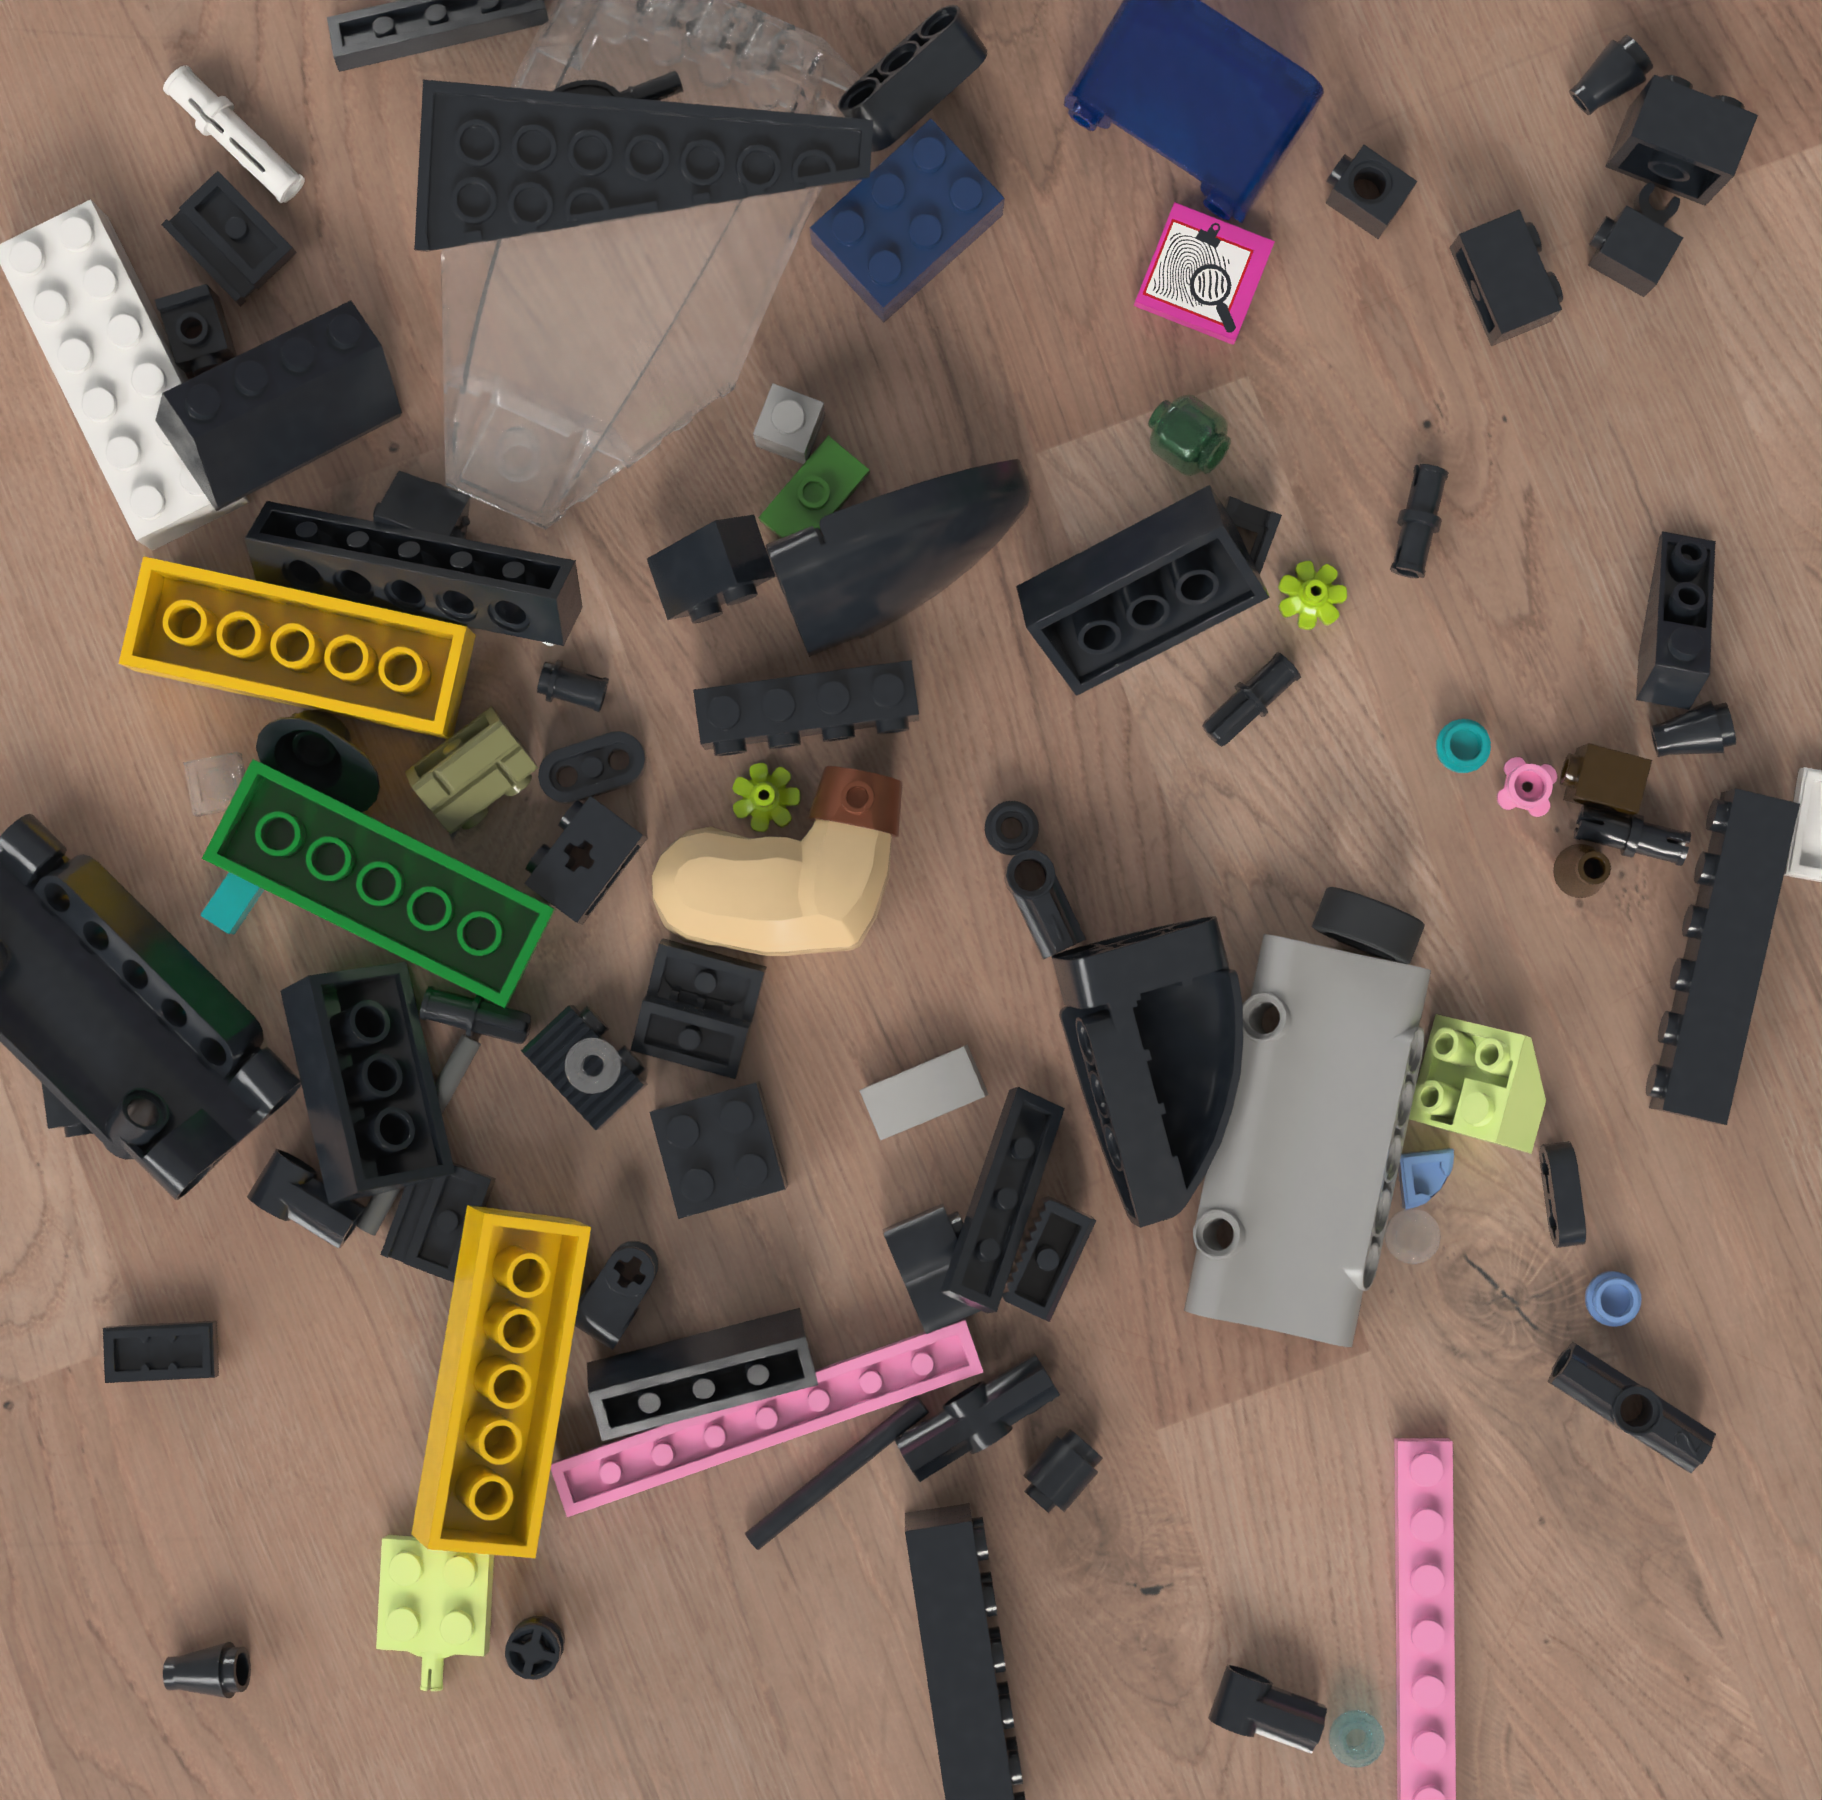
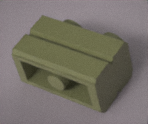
M491 706L404 773L415 793L433 812L445 829L452 834L460 827L470 829L479 824L488 814V806L503 794L509 797L521 792L528 786L532 780L531 773L538 769L527 749Z

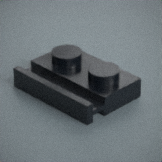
M219 171L213 174L179 207L180 211L169 221L166 219L161 224L240 307L246 302L245 298L256 288L259 290L297 253Z
M453 1162L455 1174L405 1187L380 1255L401 1261L403 1264L454 1283L467 1205L486 1207L496 1178Z

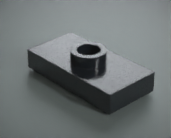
M217 1321L119 1325L103 1328L105 1383L199 1379L219 1376Z

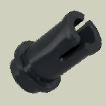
M557 660L555 664L545 662L539 678L537 693L546 695L547 702H552L556 698L600 712L606 696L609 678H601L563 667L562 660Z

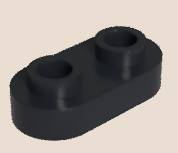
M614 731L549 753L539 767V784L544 793L556 802L573 804L576 800L583 801L590 796L596 797L632 785L638 781L646 768V752L642 744L634 736L626 732ZM616 751H625L629 755V764L622 770H615L610 765V758ZM564 768H574L578 774L576 783L570 787H563L559 783V773Z

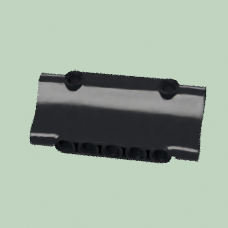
M32 813L26 814L11 824L0 836V1042L104 1144L110 1153L125 1160L135 1159L175 1200H179L194 1188L244 1138L281 1108L301 1087L300 1078L269 1047L260 1048L264 1035L256 1017L98 861L84 854L77 855L70 860L65 855L67 848Z

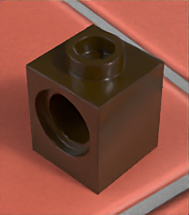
M1590 743L1576 748L1575 754L1569 753L1564 761L1560 775V785L1566 786L1563 800L1625 817L1637 814L1640 810L1652 760Z

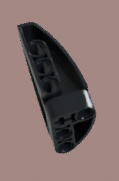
M1216 916L1187 920L1124 934L1072 948L1051 956L1064 1005H1067L1060 1010L1059 1017L1081 1090L1122 1205L1129 1220L1140 1228L1173 1218L1186 1207L1206 1175L1222 1143L1234 1106L1242 1065L1244 1038L1243 1005L1239 978L1235 970L1229 969V962Z

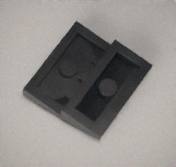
M662 938L658 945L647 994L642 1001L630 1051L736 1079L767 967Z

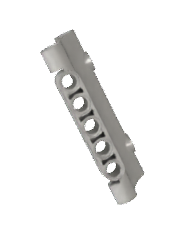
M1263 935L1251 996L1243 1003L1244 1038L1242 1065L1234 1106L1222 1143L1206 1173L1196 1223L1193 1228V1239L1197 1250L1184 1311L1203 1317L1273 1330L1328 1344L1352 1347L1363 1291L1369 1290L1376 1276L1424 1048V1030L1422 1027H1419V1023L1422 1017L1431 970L1285 937ZM1276 1006L1280 1014V1021L1277 1028L1267 1034L1262 1026V1018L1269 1008ZM1227 1220L1234 1230V1238L1231 1245L1223 1249L1217 1240V1230Z

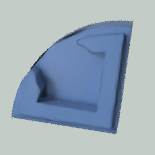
M1447 1148L1401 1154L1398 1173L1402 1208L1410 1209L1425 1204L1442 1188L1452 1171L1454 1149Z

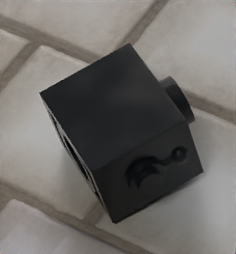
M399 470L381 503H377L373 513V521L466 539L467 526L470 524L468 516L471 496Z

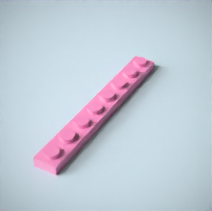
M961 1319L929 1334L923 1332L815 1370L818 1381L816 1386L639 1431L553 1461L551 1463V1472L566 1516L576 1515L983 1373V1368L966 1319Z
M1394 1438L1397 1800H1456L1453 1441L1449 1438Z

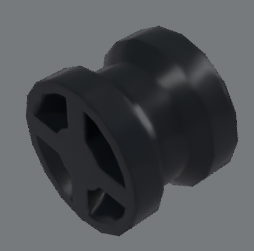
M532 1616L524 1619L515 1627L505 1646V1658L509 1668L516 1675L524 1679L537 1680L547 1676L555 1669L564 1651L565 1638L562 1629L555 1621L545 1616ZM540 1640H542L545 1647L550 1648V1650L544 1649V1646L540 1642Z

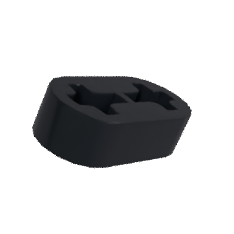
M1567 1141L1543 1144L1540 1146L1539 1159L1547 1221L1552 1242L1556 1248L1584 1245L1586 1242V1222L1577 1158L1572 1143Z

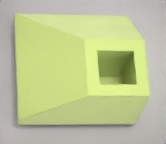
M1436 1014L1416 1083L1409 1120L1532 1154L1546 1103L1532 1038Z

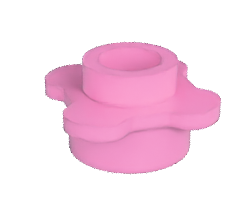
M1520 757L1509 759L1503 768L1506 780L1504 788L1497 793L1498 804L1505 810H1510L1514 807L1528 810L1534 817L1545 815L1550 809L1548 798L1552 793L1553 784L1557 781L1555 769L1549 764L1541 766L1526 764ZM1524 782L1531 784L1532 789L1530 792H1525L1522 789Z

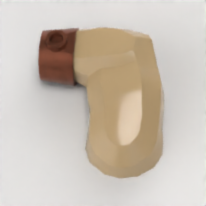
M825 766L808 815V819L814 821V824L802 841L788 837L751 839L714 827L686 831L662 852L652 875L653 902L664 927L686 943L720 946L765 956H791L849 951L860 947L877 918L888 884L892 837L899 836L903 782L876 773L837 766Z

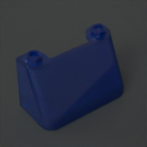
M1123 0L1065 96L1064 106L1070 109L1068 111L1069 116L1087 130L1095 131L1097 126L1108 129L1112 123L1201 181L1200 189L1206 197L1203 200V204L1213 214L1225 220H1230L1233 217L1243 223L1312 120L1324 94V88L1304 68L1200 0Z

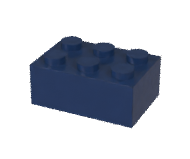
M930 118L870 172L868 179L860 181L809 227L811 244L884 323L1003 216L1005 198Z

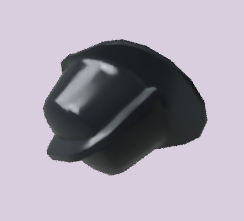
M304 710L294 713L290 717H281L269 722L258 734L256 751L261 763L360 812L367 811L377 801L380 783L375 767L370 759L352 744L350 733L343 722L331 713L321 710Z

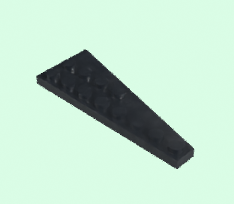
M423 79L414 250L429 252L868 179L870 177L874 120Z

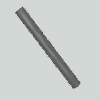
M462 1034L435 1082L442 1114L481 1046V1043L465 1034ZM401 1189L373 1195L356 1226L366 1233L375 1236Z

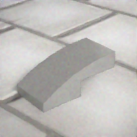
M968 1044L859 1090L880 1141L989 1095Z

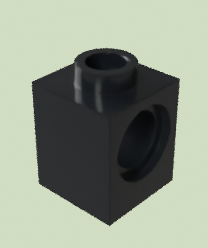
M1363 145L1354 159L1344 154L1326 182L1334 188L1326 204L1379 239L1418 181L1366 145ZM1360 179L1372 181L1378 187L1380 196L1375 199L1362 198L1355 191L1354 182Z

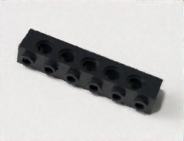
M266 501L245 536L256 581L471 628L564 646L583 608L576 560Z

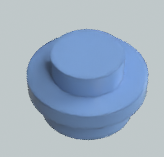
M1607 1271L1591 1280L1585 1292V1304L1589 1314L1596 1321L1606 1326L1617 1327L1625 1325L1635 1318L1641 1306V1293L1635 1281L1626 1274Z

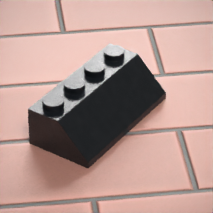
M352 300L163 392L155 421L211 505L218 511L399 418L402 411L382 345Z
M1210 485L1016 586L1027 630L1076 696L1270 598L1232 518Z
M407 962L308 975L281 990L328 1204L378 1195L455 1174Z

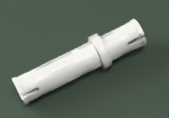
M187 65L186 67H179L168 77L163 87L164 92L170 95L196 120L195 126L203 135H212L280 203L288 202L299 192L304 185L305 178L298 174L233 111L234 104L226 96L218 97Z

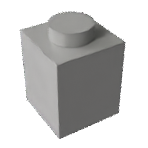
M772 383L753 432L756 447L804 464L811 455L826 416L824 402Z

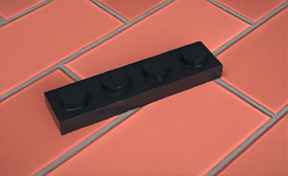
M399 0L327 17L333 57L339 72L548 24L549 18L545 0Z
M1020 1087L1009 1090L940 1293L987 1314L997 1312L1065 1108Z

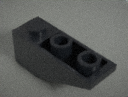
M1662 531L1659 537L1638 655L1636 700L1690 710L1710 675L1716 541Z

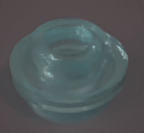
M1360 1710L1347 1711L1334 1720L1329 1730L1330 1748L1335 1757L1347 1766L1355 1768L1368 1766L1376 1761L1383 1751L1385 1742L1383 1729L1379 1722L1367 1712ZM1353 1729H1361L1365 1732V1739L1359 1746H1350L1346 1743L1347 1734Z

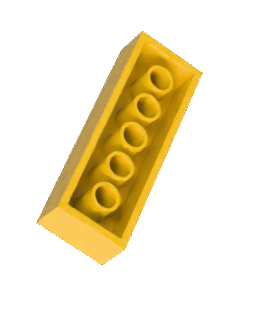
M143 556L118 664L136 672L301 708L321 710L338 716L449 739L454 735L476 635L467 626Z
M467 1205L411 1533L427 1549L536 1558L591 1227L570 1218Z

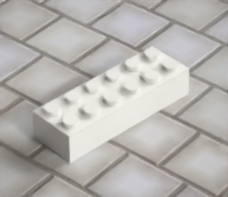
M90 199L1 243L0 265L136 541L151 550H155L248 504L249 501L245 496L216 511L155 421L162 393L188 381L185 372L175 363L168 337L108 216Z

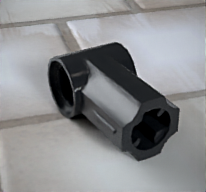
M1026 850L1015 855L1005 870L1004 879L1006 887L1013 895L1042 959L1044 960L1086 940L1058 881L1054 865L1049 857L1035 850ZM1034 861L1043 868L1045 880L1042 887L1038 890H1024L1016 883L1014 877L1015 868L1021 862Z
M276 1149L248 1193L247 1198L267 1213L284 1221H290L291 1219L328 1243L341 1248L355 1230L356 1224L366 1207L354 1199L328 1204L324 1182L317 1177L318 1172L299 1158L283 1150Z
M1227 1665L1208 1719L1233 1733L1247 1737H1254L1256 1733L1312 1754L1315 1746L1320 1741L1325 1727L1326 1706L1272 1686L1273 1683L1269 1679L1242 1667Z

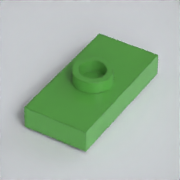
M828 435L758 517L759 521L780 539L810 526H813L814 529L819 528L821 532L820 520L824 516L837 512L870 474V470Z

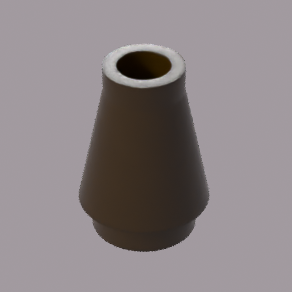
M1575 844L1562 850L1557 856L1553 867L1554 879L1558 887L1565 894L1575 898H1586L1596 894L1603 887L1611 872L1609 859L1594 847L1586 844ZM1588 861L1593 866L1590 878L1584 873L1583 869L1584 863Z

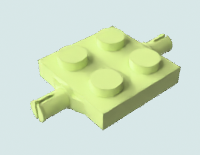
M387 1535L382 1538L376 1649L408 1651L416 1656H421L420 1690L441 1691L444 1687V1658L455 1654L485 1656L489 1653L494 1555L430 1550L424 1547L414 1536Z

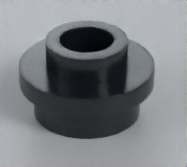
M1005 801L996 805L989 812L985 821L984 831L988 843L997 852L1004 855H1017L1033 846L1038 837L1039 823L1033 810L1024 803ZM1009 818L1018 820L1022 826L1021 834L1014 839L1005 837L1001 831V824Z

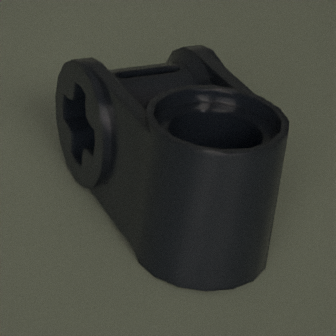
M628 1241L621 1244L608 1259L596 1280L591 1281L579 1300L575 1327L612 1350L639 1310L637 1306L650 1288L658 1272V1257L648 1244L641 1241ZM634 1256L642 1261L639 1270L645 1277L636 1274L629 1280L622 1275L625 1266L619 1262V1259L628 1263Z

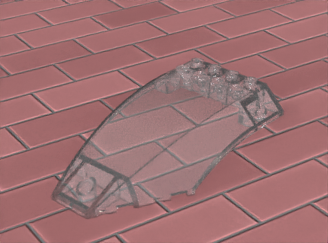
M554 0L547 12L549 20L540 26L510 87L553 91L570 82L597 80L608 83L620 92L628 89V86L633 87L676 70L683 86V92L660 101L844 117L838 108V102L842 95L861 77L824 38L737 0ZM823 186L443 249L441 252L446 486L546 530L565 516L566 511L574 504L584 502L596 493L598 486L625 466L628 469L658 447L662 439L672 431H679L693 421V416L718 397L723 398L735 389L736 382L773 294Z

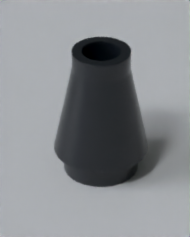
M1625 35L1618 42L1615 40L1609 42L1581 80L1569 90V93L1579 108L1587 115H1591L1599 107L1646 82L1645 75L1653 69V64L1642 47L1633 38Z
M1710 700L1663 723L1650 726L1657 757L1680 754L1724 753V747L1736 745L1734 725L1726 702L1713 705Z
M226 1642L181 1656L167 1657L163 1666V1682L167 1690H183L223 1698H232L236 1692H244L249 1685L251 1676V1663L248 1651L245 1647H235L232 1642Z

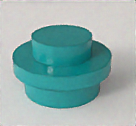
M1454 720L1440 730L1435 744L1436 754L1443 766L1450 771L1456 773L1473 772L1484 765L1490 755L1491 741L1489 734L1481 724L1474 720Z

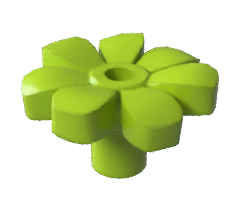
M1303 561L1297 564L1295 567L1297 578L1291 575H1284L1279 581L1278 589L1280 592L1289 595L1288 598L1282 600L1278 605L1280 613L1285 618L1298 613V627L1304 630H1312L1316 626L1317 617L1324 625H1331L1340 616L1339 611L1333 604H1342L1347 599L1346 587L1332 584L1338 575L1337 570L1331 565L1325 564L1316 573L1311 561ZM1311 591H1314L1317 596H1314Z
M765 763L752 765L750 767L752 779L748 780L743 777H737L732 789L735 794L743 797L734 803V814L739 819L751 815V828L757 832H766L769 828L770 820H773L778 827L783 828L792 821V815L786 807L797 806L801 800L799 789L793 787L786 788V785L791 780V773L783 767H778L770 775ZM769 793L767 800L760 799L761 794Z

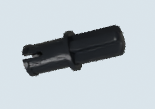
M1277 652L1245 684L1237 683L1234 686L1237 692L1203 722L1202 727L1208 737L1221 747L1228 744L1258 715L1265 717L1268 714L1266 707L1293 682L1301 678L1299 671L1283 654Z
M430 985L424 994L420 1009V1018L422 1020L428 1019L466 1030V1036L469 1037L479 1033L512 1043L523 1044L531 1028V1015L528 1013L485 1002L484 998L476 995L474 999L436 989Z

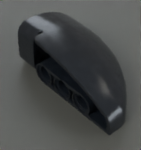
M1013 459L973 467L913 484L824 516L820 520V529L823 536L819 528L814 529L813 526H810L766 544L773 570L809 657L857 637H860V639L865 638L907 615L942 592L983 558L1003 538L1028 507L1031 490L1020 460Z

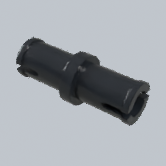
M1430 464L1414 466V476L1406 509L1400 510L1397 520L1398 525L1401 526V531L1390 570L1397 575L1408 578H1424L1433 533L1439 532L1442 519L1437 515L1449 472L1441 467Z
M1586 805L1581 807L1576 822L1579 828L1576 827L1574 830V839H1582L1621 849L1620 853L1622 856L1632 858L1636 853L1672 862L1678 866L1683 865L1689 847H1686L1685 844H1689L1691 841V832H1683L1644 822V816L1634 814L1627 818L1592 809Z

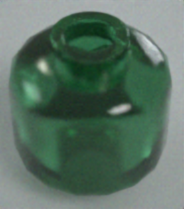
M1191 394L1180 396L1172 403L1168 400L1163 401L1154 410L1148 422V426L1152 429L1150 436L1151 451L1186 476L1196 475L1201 471L1205 474L1210 473L1225 457L1231 444V438L1227 436V420L1220 413Z

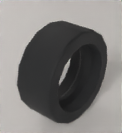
M1328 887L1312 927L1329 938L1363 952L1393 962L1410 964L1425 924L1420 919L1378 900L1345 889Z

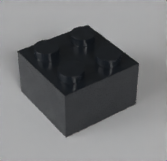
M1654 75L1629 106L1605 167L1645 183L1651 182L1655 184V187L1706 206L1735 176L1758 115L1745 110L1744 104L1735 98L1725 95L1711 97L1693 90V85L1681 77L1674 75L1660 77Z
M760 1081L649 1112L678 1219L786 1190L788 1187Z

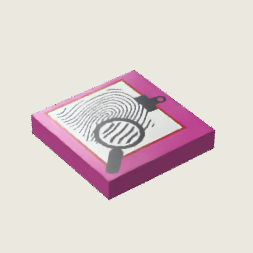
M1174 202L1134 306L1234 345L1275 241Z

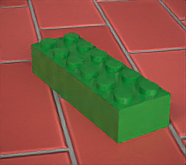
M254 759L251 760L201 858L503 1008L508 1006L556 910Z

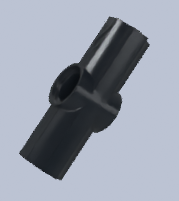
M1572 1342L1560 1354L1553 1365L1548 1383L1688 1473H1692L1699 1465L1703 1464L1713 1448L1715 1432L1578 1344ZM1632 1394H1639L1642 1400L1641 1413L1631 1421H1624L1620 1411L1622 1402Z
M1034 1353L989 1382L980 1381L955 1395L942 1406L944 1410L903 1433L902 1436L895 1439V1443L918 1481L921 1482L968 1452L975 1454L991 1446L1013 1429L1011 1425L1036 1412L1048 1402H1052L1053 1399L1060 1396V1393Z

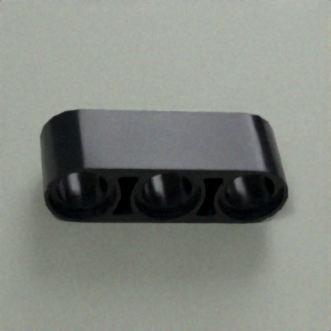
M957 5L943 7L930 15L855 82L840 98L838 108L846 118L874 120L871 152L881 151L901 138L969 77L986 59L987 49Z

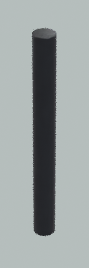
M914 1396L745 1532L750 1543L757 1550H760L894 1442L895 1439L914 1426L929 1413L923 1402L917 1396Z

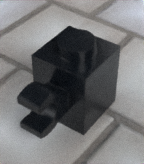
M1651 182L1646 184L1637 194L1634 200V209L1626 205L1614 220L1605 216L1589 243L1590 246L1597 250L1588 266L1642 297H1645L1657 285L1684 238L1664 227V224L1677 212L1680 198L1674 196L1665 206L1664 210L1654 209L1649 203V196L1655 188V184Z

